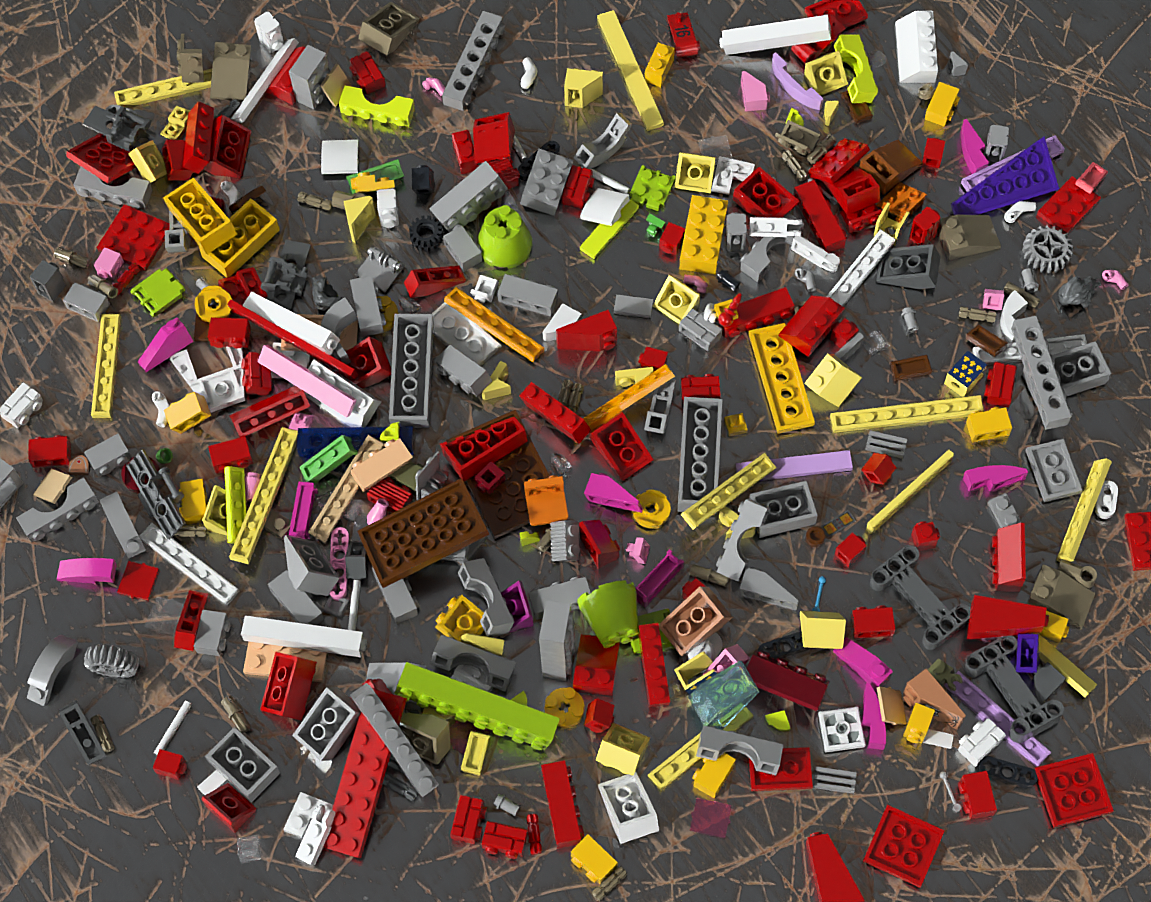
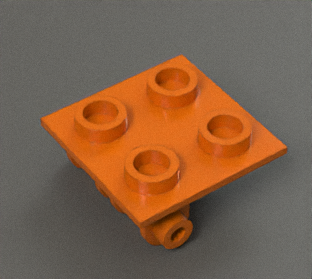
M900 182L876 206L884 209L887 202H889V212L896 215L895 220L900 223L907 211L910 212L909 215L911 216L917 208L924 204L927 194Z

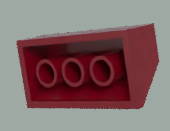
M762 650L753 653L741 679L743 682L814 711H818L830 683L829 680H826L827 677L822 674H811L807 672L808 669L797 665L794 667L789 665L787 660L782 658L774 659L770 657L769 653Z

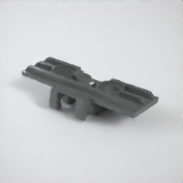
M95 106L83 122V126L105 135L107 142L129 152L132 148L135 149L143 145V143L138 141L140 138H146L149 141H154L162 155L161 149L165 141L170 140L148 130L152 119H145L126 110L123 106L120 107L116 114ZM122 117L137 122L141 126L136 125L134 129H131L124 125ZM109 123H113L112 129L107 128Z
M286 240L280 258H269V268L264 283L260 287L262 290L269 292L267 300L291 311L295 296L302 295L306 282L308 268L305 267L311 244ZM276 267L281 268L283 271L281 280H277L276 284H271ZM281 293L287 295L286 299L283 301H279L276 299L277 296Z
M142 449L130 461L127 468L141 491L138 497L149 517L156 518L167 540H170L185 524L176 506L182 500L184 494L179 491L173 481L170 469L164 467L157 472L146 451ZM146 474L149 477V481L147 484L145 483ZM165 482L172 493L171 497H165L160 490L165 485Z

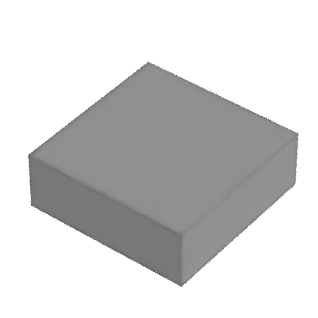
M329 596L323 609L324 612L342 619L350 601L346 598L335 601Z

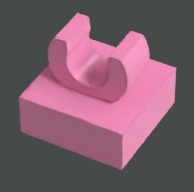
M985 289L983 309L1002 310L1004 290Z
M299 412L295 413L289 429L300 431V434L308 436L314 420L313 416Z
M637 537L635 544L627 543L626 551L630 552L629 555L633 556L638 563L646 564L650 545L644 538Z

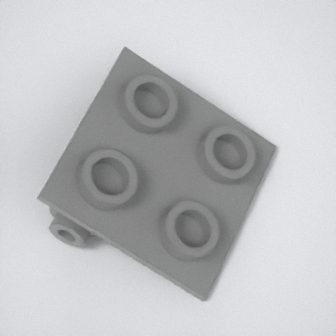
M370 247L368 249V254L370 255L355 273V276L361 278L372 275L373 282L378 284V289L386 292L406 264L377 247Z
M439 451L433 457H429L424 468L416 473V500L439 490L449 479L448 471L440 470Z

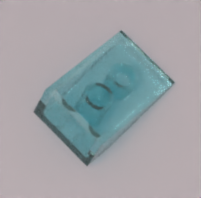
M738 661L701 683L688 698L704 726H714L717 729L723 730L759 693V690L743 662Z

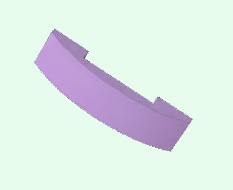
M775 52L772 58V68L783 89L801 104L821 110L823 98L812 87L807 91L787 73V63Z

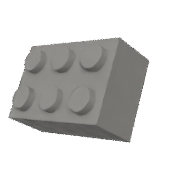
M310 45L306 46L289 70V75L296 101L315 109L322 102L325 95L320 85L327 77V73H330L326 53Z
M538 149L520 205L555 216L573 160Z
M807 481L750 494L749 499L771 507L764 526L756 527L759 538L816 524L818 515Z
M326 687L292 736L319 760H332L356 727L361 711L355 702L338 687Z
M235 727L205 756L208 762L251 803L280 774L278 767Z

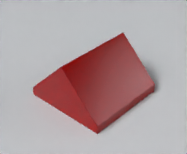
M229 783L206 794L201 799L205 806L235 833L257 809Z

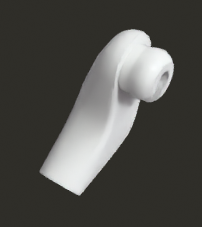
M530 57L523 60L526 72L521 79V87L524 89H528L533 84L538 72L536 65Z
M223 181L221 183V189L229 197V205L242 197L232 182Z
M1026 201L1015 203L1005 213V221L1013 223L1021 213L1035 211L1036 203Z
M709 303L704 310V319L714 323L718 317L714 310V304Z
M155 391L152 394V400L159 410L156 424L159 427H165L168 421L164 409L170 405L163 393Z

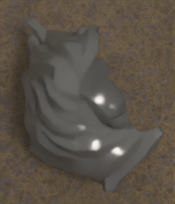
M1090 275L1082 279L1075 276L1060 288L1058 293L1059 302L1061 305L1066 306L1069 304H1081L1083 308H1087L1092 300L1095 289L1101 286V282L1098 281V278L1093 279Z
M327 277L322 279L312 278V295L316 309L328 311L342 297H339L333 286L327 283Z

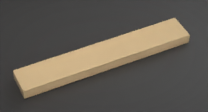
M368 434L358 454L355 455L308 533L311 536L326 543L360 487L351 475L352 465L359 460L364 462L369 458L368 455L377 449L381 451L384 448V443Z

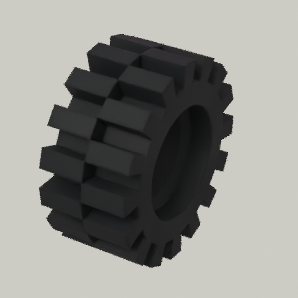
M427 215V219L421 216V220L418 217L415 219L416 223L412 221V226L409 227L411 243L415 248L418 247L421 251L422 248L425 251H428V248H430L432 251L434 246L439 247V243H442L443 238L442 225L439 220L437 221L435 217L431 220V216ZM424 229L433 231V235L428 238L421 237L419 233Z

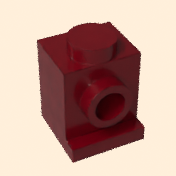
M490 461L475 476L476 488L481 493L487 492L490 495L501 483L506 481L505 473Z

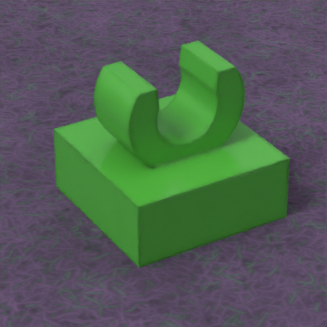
M649 213L646 219L650 224L647 232L655 237L659 229L665 230L667 224Z

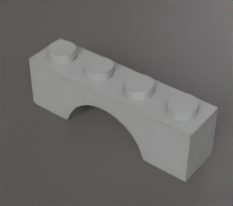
M81 166L73 184L77 194L82 197L90 196L101 201L108 200L119 205L127 204L134 208L141 207L145 209L153 191L149 181L133 177L127 183L120 186L106 185L100 178Z
M790 213L784 217L787 219H797ZM802 222L799 225L787 224V231L799 230L803 233L804 223ZM763 236L761 241L755 242L751 252L744 254L741 258V271L756 282H759L770 269L767 251L777 244L792 245L795 236Z
M83 477L67 487V498L64 504L57 510L40 512L31 508L16 517L32 543L42 539L50 531L59 529L65 522L76 519L85 510L94 508L99 501Z
M751 499L741 502L738 508L740 513L738 520L735 519L730 529L733 531L732 535L726 539L723 546L726 549L724 555L720 556L716 563V567H718L717 573L736 581L742 580L749 563L741 551L742 536L752 527L764 526L771 507Z
M484 558L463 562L458 575L464 588L479 593L488 605V609L485 610L480 620L486 636L493 637L509 633L514 623V618L506 606L505 598L502 597L499 591L498 583L491 574L490 566L487 565Z
M444 635L440 636L431 660V665L448 671L459 665L476 667L484 674L487 685L502 691H506L516 664L515 661L495 655L489 651L476 648Z
M703 725L696 757L716 761L722 754L736 751L748 756L752 760L756 771L776 775L781 762L783 744L773 740L767 741L758 739L755 736H746L734 731H725L714 726Z

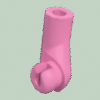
M429 77L422 83L426 90L435 88L440 96H442L445 90V86L437 78Z
M1103 271L1102 278L1105 281L1116 283L1121 290L1129 286L1119 271Z
M684 275V284L696 285L698 293H706L708 285L700 276Z

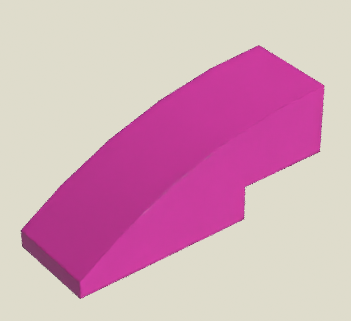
M966 118L963 120L961 127V148L967 167L971 174L988 167L989 162L983 155L986 147Z
M1006 465L977 467L965 471L963 480L968 491L987 485L989 491L992 492L1025 480L1028 470L1026 468Z
M107 558L60 561L57 580L96 584V581L114 583L117 564L114 559Z
M866 683L861 723L862 728L869 729L867 748L884 750L886 745L885 722H882L877 695L871 684Z

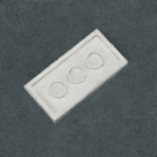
M444 302L432 313L434 321L433 335L447 347L451 345L479 366L483 365L501 348V344L482 327Z

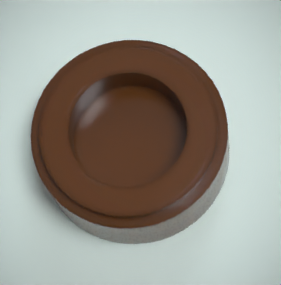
M814 526L807 530L806 542L810 546L819 547L824 543L826 535L822 528Z

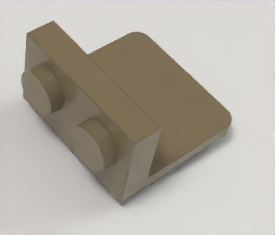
M181 34V39H177L178 75H182V83L204 82L202 49H186L185 34Z
M788 120L782 133H776L775 137L778 138L777 142L787 148L793 146L796 152L806 156L807 153L811 154L815 149L821 135Z

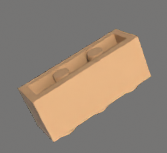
M400 438L396 441L394 439L388 441L384 445V449L381 451L377 449L368 455L369 458L364 462L359 460L352 465L351 475L363 492L412 461V455Z

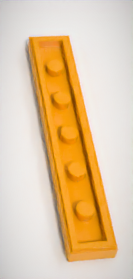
M457 287L444 298L445 303L531 362H534L544 352L545 347Z
M665 364L582 419L586 421L592 431L675 376L668 365Z

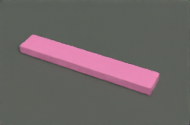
M268 344L263 346L258 359L260 364L345 417L351 415L357 399Z

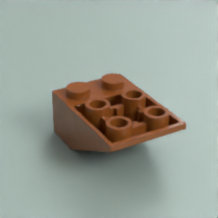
M895 140L871 151L860 160L859 168L872 175L880 186V193L884 195L923 165V162L902 142Z

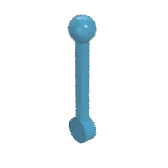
M821 576L819 578V590L817 594L815 607L812 609V611L820 612L819 604L821 594L823 590L824 583H826V578L824 576Z

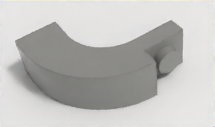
M616 113L605 132L593 142L582 144L574 159L583 168L587 169L601 165L627 140L625 135L633 124L621 113Z
M169 210L170 230H165V248L168 253L188 252L191 236Z
M345 297L330 307L321 322V327L333 332L338 338H340L341 332L348 325L358 320L355 311ZM338 342L332 354L334 358L339 361L341 360V362L347 365L351 361Z
M670 379L654 390L651 407L647 413L645 431L665 433L676 379Z
M118 492L100 499L105 514L127 558L129 559L146 551Z
M60 634L45 647L28 680L30 688L27 699L42 706L48 704L52 687L59 671L74 658L78 644L77 641Z

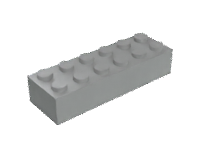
M394 314L389 421L390 424L399 422L400 428H429L434 334L432 314Z
M684 397L677 512H684L718 487L722 399Z
M546 600L539 636L543 678L566 681L567 675L572 673L573 663L571 656H575L576 638L574 632V611H571V604Z

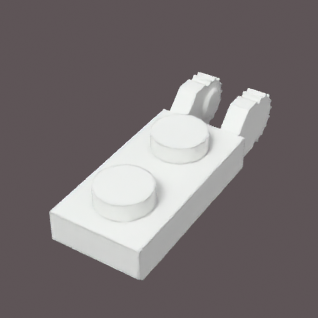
M750 217L749 236H801L802 231H787V224L799 225L802 224V219Z
M795 236L793 238L791 250L831 273L838 270L840 259L834 253L828 254L823 248L814 245L804 237Z
M322 804L315 808L312 814L313 818L295 856L310 865L316 864L335 817V811L329 809L325 813L326 808Z

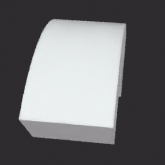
M1015 290L1007 298L1000 319L1001 331L1008 343L1015 342L1011 330L1013 322L1025 312L1028 304Z

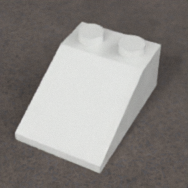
M636 772L634 775L627 774L598 784L620 844L659 831L657 814Z

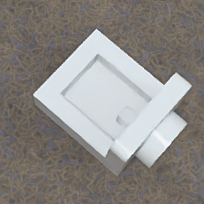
M480 275L475 290L471 289L470 293L478 302H492L499 282L496 279Z

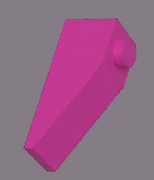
M175 318L160 328L138 360L139 365L146 372L193 342L184 324L178 318Z
M591 473L584 492L589 502L640 513L643 512L640 502L612 478L604 473Z
M848 637L844 639L842 649L833 650L866 683L871 684L876 692L877 687H882L891 678L893 671L885 663Z

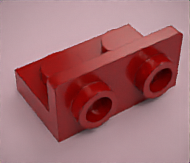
M873 204L849 215L843 210L839 213V216L848 233L858 232L866 226L876 225L882 209L878 210L876 204Z

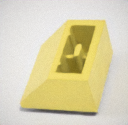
M567 68L564 85L565 106L583 108L603 95V72Z

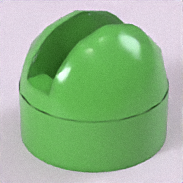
M168 448L160 449L156 453V460L161 464L170 463L173 459L172 451Z

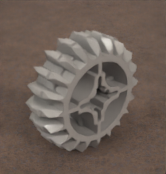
M1048 225L1044 229L1039 226L1037 230L1033 229L1031 233H1028L1023 242L1024 247L1022 251L1025 253L1024 259H1028V265L1034 264V270L1038 267L1040 272L1047 270L1049 274L1053 270L1056 273L1059 269L1062 270L1065 265L1069 264L1070 258L1073 256L1072 239H1067L1068 233L1062 234V229L1057 231L1055 226L1052 229ZM1058 254H1062V255H1060L1059 257L1052 259L1053 256H1057Z
M92 645L88 647L84 657V665L87 669L109 677H132L139 666V658L135 653L113 645Z

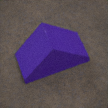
M1018 634L1016 672L1037 673L1040 663L1039 635Z

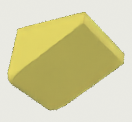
M839 101L825 102L824 116L826 126L831 124L836 115Z

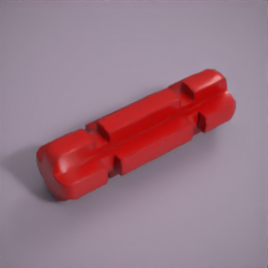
M132 263L128 267L129 270H125L117 279V283L112 285L118 289L117 295L123 291L122 288H125L132 281L134 275L140 272L139 266L135 263Z
M529 814L526 820L529 825L527 828L529 843L531 844L530 852L532 855L541 854L539 825H537L538 815Z

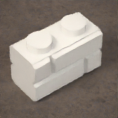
M265 12L257 17L254 22L259 41L269 53H273L283 46L284 40L278 21L273 18L270 12Z
M395 189L378 190L377 208L381 226L386 228L398 226L399 208Z
M23 382L0 407V415L18 429L29 421V416L34 411H38L41 408L43 399L38 392Z
M988 718L984 722L980 720L972 728L974 732L970 736L965 734L959 741L961 745L958 751L975 767L1006 736Z

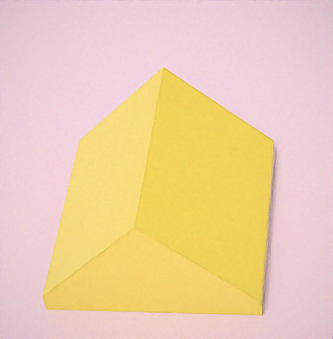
M839 51L810 61L805 65L804 79L809 87H812L820 96L848 85Z
M153 140L128 153L144 180L152 183L167 175L163 156Z
M679 152L675 188L711 193L716 157Z
M371 196L344 201L351 238L354 243H356L376 216Z
M669 275L653 307L679 324L691 309L697 310L700 307V294L672 275Z
M215 485L202 521L207 531L227 535L226 491Z
M800 611L803 647L843 648L846 619L840 613Z

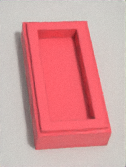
M1092 162L1078 178L1075 185L1091 194L1107 175L1108 171Z

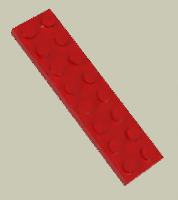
M373 689L399 726L407 698ZM362 712L359 715L332 808L335 811V817L331 825L332 828L323 848L357 858L362 857L391 756V752Z

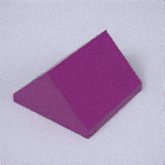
M517 581L501 592L502 597L505 598L506 606L514 618V623L509 633L534 626L533 616L522 581Z

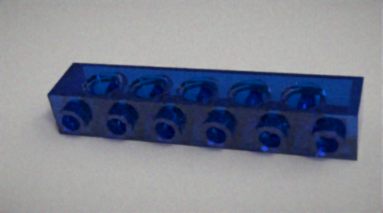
M413 426L400 427V439L410 454L414 455ZM387 427L298 428L297 451L299 457L310 459L341 435L351 437V443L359 441L358 445H353L354 449L359 451L368 434L380 441V435ZM316 442H322L321 445L314 446Z

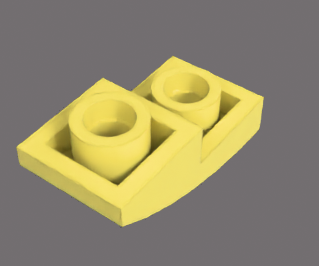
M176 106L169 115L168 124L160 135L170 140H180L187 128L190 110Z

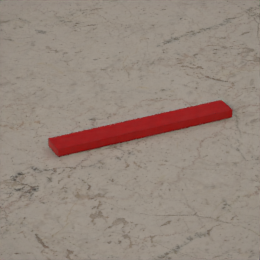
M231 299L227 305L233 312L347 377L356 380L359 375L350 366Z

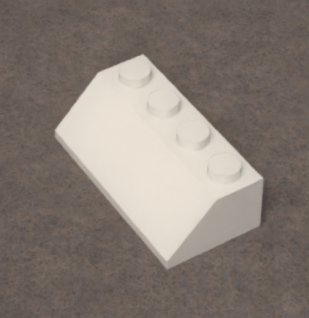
M914 11L895 22L899 82L935 83L938 65L933 11Z
M313 360L308 370L357 399L351 415L345 417L304 391L306 397L362 434L381 401L323 362Z

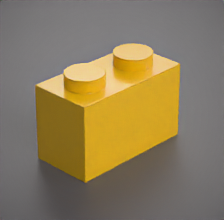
M661 43L657 44L645 69L646 83L662 87L674 61L675 48Z
M939 82L927 108L925 120L945 127L947 121L952 120L954 115L953 107H957L961 97L958 96L960 89Z
M196 392L188 393L185 398L172 403L168 408L164 409L170 429L180 434L211 416L205 397Z
M994 407L989 411H974L968 415L966 421L972 443L1009 436L1012 430L1006 408Z
M203 479L179 482V491L184 494L181 500L182 507H179V511L186 524L203 522L202 520L208 505L206 485Z
M915 703L903 736L912 743H922L935 710Z
M726 753L722 754L716 761L704 758L703 762L705 764L702 769L698 768L692 778L694 779L695 788L714 799L735 766L736 759Z
M589 834L571 851V861L579 869L581 867L587 871L586 876L593 883L597 881L601 884L618 867V862Z

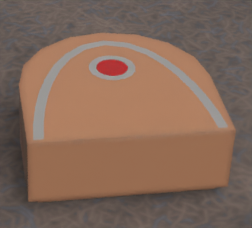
M83 455L74 456L69 463V475H89L90 465L87 458Z

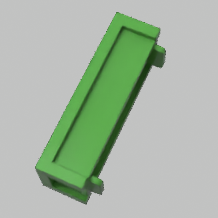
M397 159L349 175L346 179L348 180L351 194H355V190L351 188V179L358 177L357 174L370 172V175H375V182H377L378 178L389 177V180H396L404 177V174Z
M341 435L301 465L300 470L306 482L314 483V485L318 484L320 479L352 455H357L358 451L354 449L351 437Z

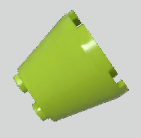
M503 205L493 209L485 217L478 235L477 244L480 245L482 259L492 267H507L511 269L521 265L529 257L532 249V235L520 215L509 206Z
M626 580L606 583L598 586L599 589L594 590L591 594L585 592L577 599L580 611L604 648L611 647L617 642H622V644L633 641V636L638 634L637 595L633 582L627 584Z

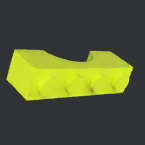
M839 35L834 44L835 52H840L841 60L850 65L856 74V77L853 78L847 88L851 102L872 103L878 93V87L875 84L873 72L870 69L869 60L865 54L864 44L861 41L860 35Z
M346 85L339 101L340 111L345 115L359 116L363 119H374L382 123H394L398 126L409 127L415 110L414 99L396 96L386 104H373L365 99L361 88Z

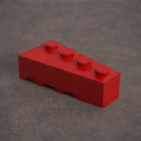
M514 416L495 423L490 428L476 430L474 434L465 437L462 435L449 443H440L444 457L464 482L479 473L490 461L493 463L526 443L528 439L525 429Z

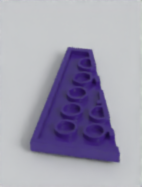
M1045 136L951 203L953 214L979 215L1059 190Z

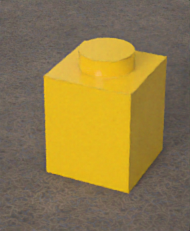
M1046 611V615H1049L1048 626L1044 627L1039 634L1044 638L1059 643L1061 638H1066L1070 628L1066 626L1068 619Z

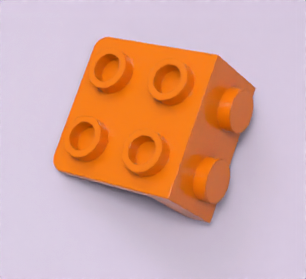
M553 475L540 480L533 478L524 482L530 525L537 526L568 520L562 476Z

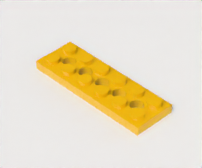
M785 323L749 330L748 333L777 434L815 425L792 345L778 336L786 326ZM772 341L775 342L777 346L775 348H769L766 344ZM773 358H779L782 362L778 365H775L771 362V360ZM782 374L785 375L787 379L785 381H779L777 380L776 376ZM788 391L792 396L784 398L781 393ZM788 408H794L796 410V414L789 415L786 412V410Z

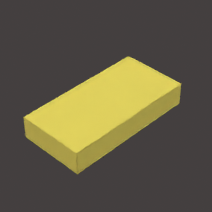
M470 731L460 771L480 776L490 738L489 735Z

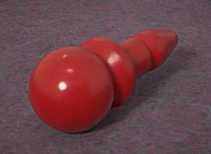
M741 293L737 294L733 298V302L730 303L729 308H724L725 312L719 315L718 321L722 326L727 327L733 323V316H736L734 311L741 301Z

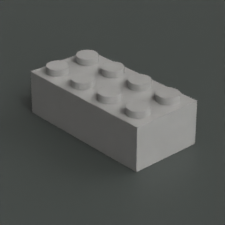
M485 161L429 209L448 232H451L475 220L480 212L488 209L493 201L502 197L508 188Z
M1096 341L1052 355L1055 362V372H1058L1060 375L1061 389L1065 390L1066 396L1107 384L1111 372ZM1023 368L1022 376L1035 401L1025 368ZM1039 370L1040 373L1046 374L1045 371ZM1044 387L1046 390L1052 391L1051 388Z

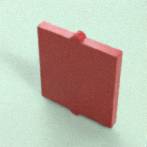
M128 561L117 593L131 596L132 599L136 597L149 600L159 568L148 566L145 563L140 564Z

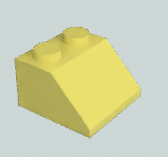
M827 353L804 384L822 398L840 407L862 377L836 355Z
M613 723L601 742L596 761L601 762L604 766L618 769L624 774L634 775L643 758L650 737Z

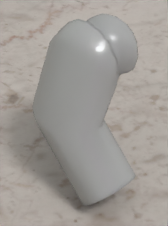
M797 268L795 270L797 279L806 283L808 292L816 291L813 273L803 268Z

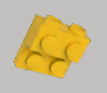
M370 172L357 174L358 177L351 179V188L356 193L392 189L395 187L394 180H389V177L378 178L377 182H375V175H370Z
M463 595L457 598L454 596L447 604L449 607L447 612H441L435 620L437 622L436 629L446 637H451L460 642H463L460 638L466 633L481 635L484 631L480 623L484 612Z

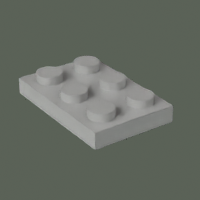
M1064 439L1026 448V453L1044 502L1081 494L1082 488Z

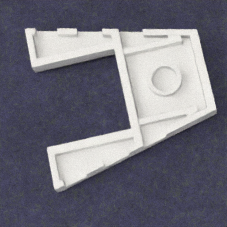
M226 347L233 367L199 379L196 377L187 349L175 353L169 358L193 392L205 397L210 413L246 401L245 387L242 386V378L244 376V370L241 368L243 347L239 349Z

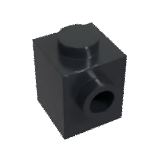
M419 165L417 168H412V190L416 194L434 193V171L427 165Z

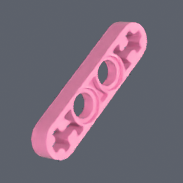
M343 527L335 528L331 534L330 564L334 570H344V574L337 581L341 591L338 595L335 594L334 591L337 590V584H335L329 593L335 601L346 597L348 586L345 556L350 538L348 531ZM339 534H343L341 541L342 545H339V541L337 538L339 537ZM337 551H343L345 556L342 559H336L334 554Z

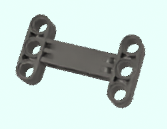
M907 545L873 571L870 586L876 591H882L893 584L929 624L930 627L927 628L923 635L922 644L926 649L934 650L969 623L971 607L963 603L949 611L912 570L919 558V550L913 545ZM910 554L914 559H907L905 555ZM890 566H897L899 570L894 571ZM881 577L884 579V582H878L875 578ZM957 613H964L966 618L959 617ZM949 624L952 629L947 630L942 625ZM932 635L937 641H930L927 636Z
M1003 636L967 656L964 672L972 678L978 677L985 672L988 673L1018 716L1011 725L1009 737L1013 742L1022 743L1057 724L1064 712V706L1058 700H1050L1043 705L1039 704L1009 661L1016 653L1017 639L1014 636ZM1004 645H1009L1012 649H1006ZM987 654H992L995 658H988ZM975 663L978 665V667L973 668L970 666V664ZM1049 710H1056L1058 714H1052ZM1032 719H1038L1041 723L1036 724ZM1020 728L1024 733H1018L1015 729Z

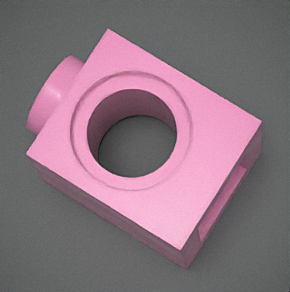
M104 247L94 267L101 278L114 280L124 261L120 253Z

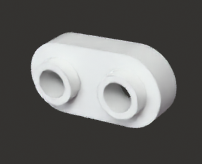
M1104 481L1095 504V513L1102 519L1112 517L1116 510L1118 487L1114 482ZM1104 490L1109 491L1110 494H1105ZM1101 508H1106L1108 512H1103Z

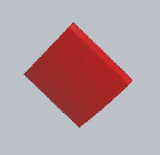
M254 267L239 270L235 276L218 280V285L230 294L233 301L242 306L251 292L265 299L268 297L266 291L260 288L262 283Z

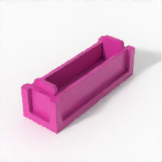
M298 482L289 530L290 536L310 539L308 531L315 494L319 493L318 489L314 488V483Z
M670 549L660 563L636 587L637 602L644 608L650 604L684 567V561L675 557Z

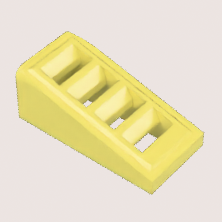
M469 633L462 635L460 638L461 641L476 648L502 656L503 639Z

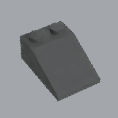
M934 244L890 248L878 264L876 281L878 283L915 289L936 288L941 256Z

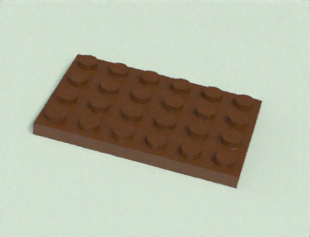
M515 409L449 438L446 442H452L462 435L465 437L474 434V431L490 428L491 425L514 416L524 429L525 427ZM527 431L528 441L494 462L505 473L506 481L501 483L490 495L487 492L483 494L476 488L475 476L477 474L466 480L494 539L530 523L524 482L533 478L539 480L546 479L550 476Z
M462 478L357 531L382 588L490 535Z

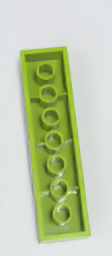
M406 662L394 692L395 695L407 698L406 701L417 702V705L422 708L431 707L436 709V712L441 715L450 714L455 716V719L460 722L469 721L474 723V726L479 729H491L498 736H510L513 741L529 743L532 748L537 750H546L550 745L560 719Z

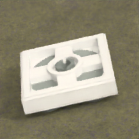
M859 707L818 712L825 752L863 748L866 746Z

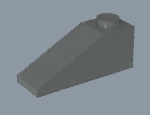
M75 700L60 708L59 714L87 765L106 756L78 701Z

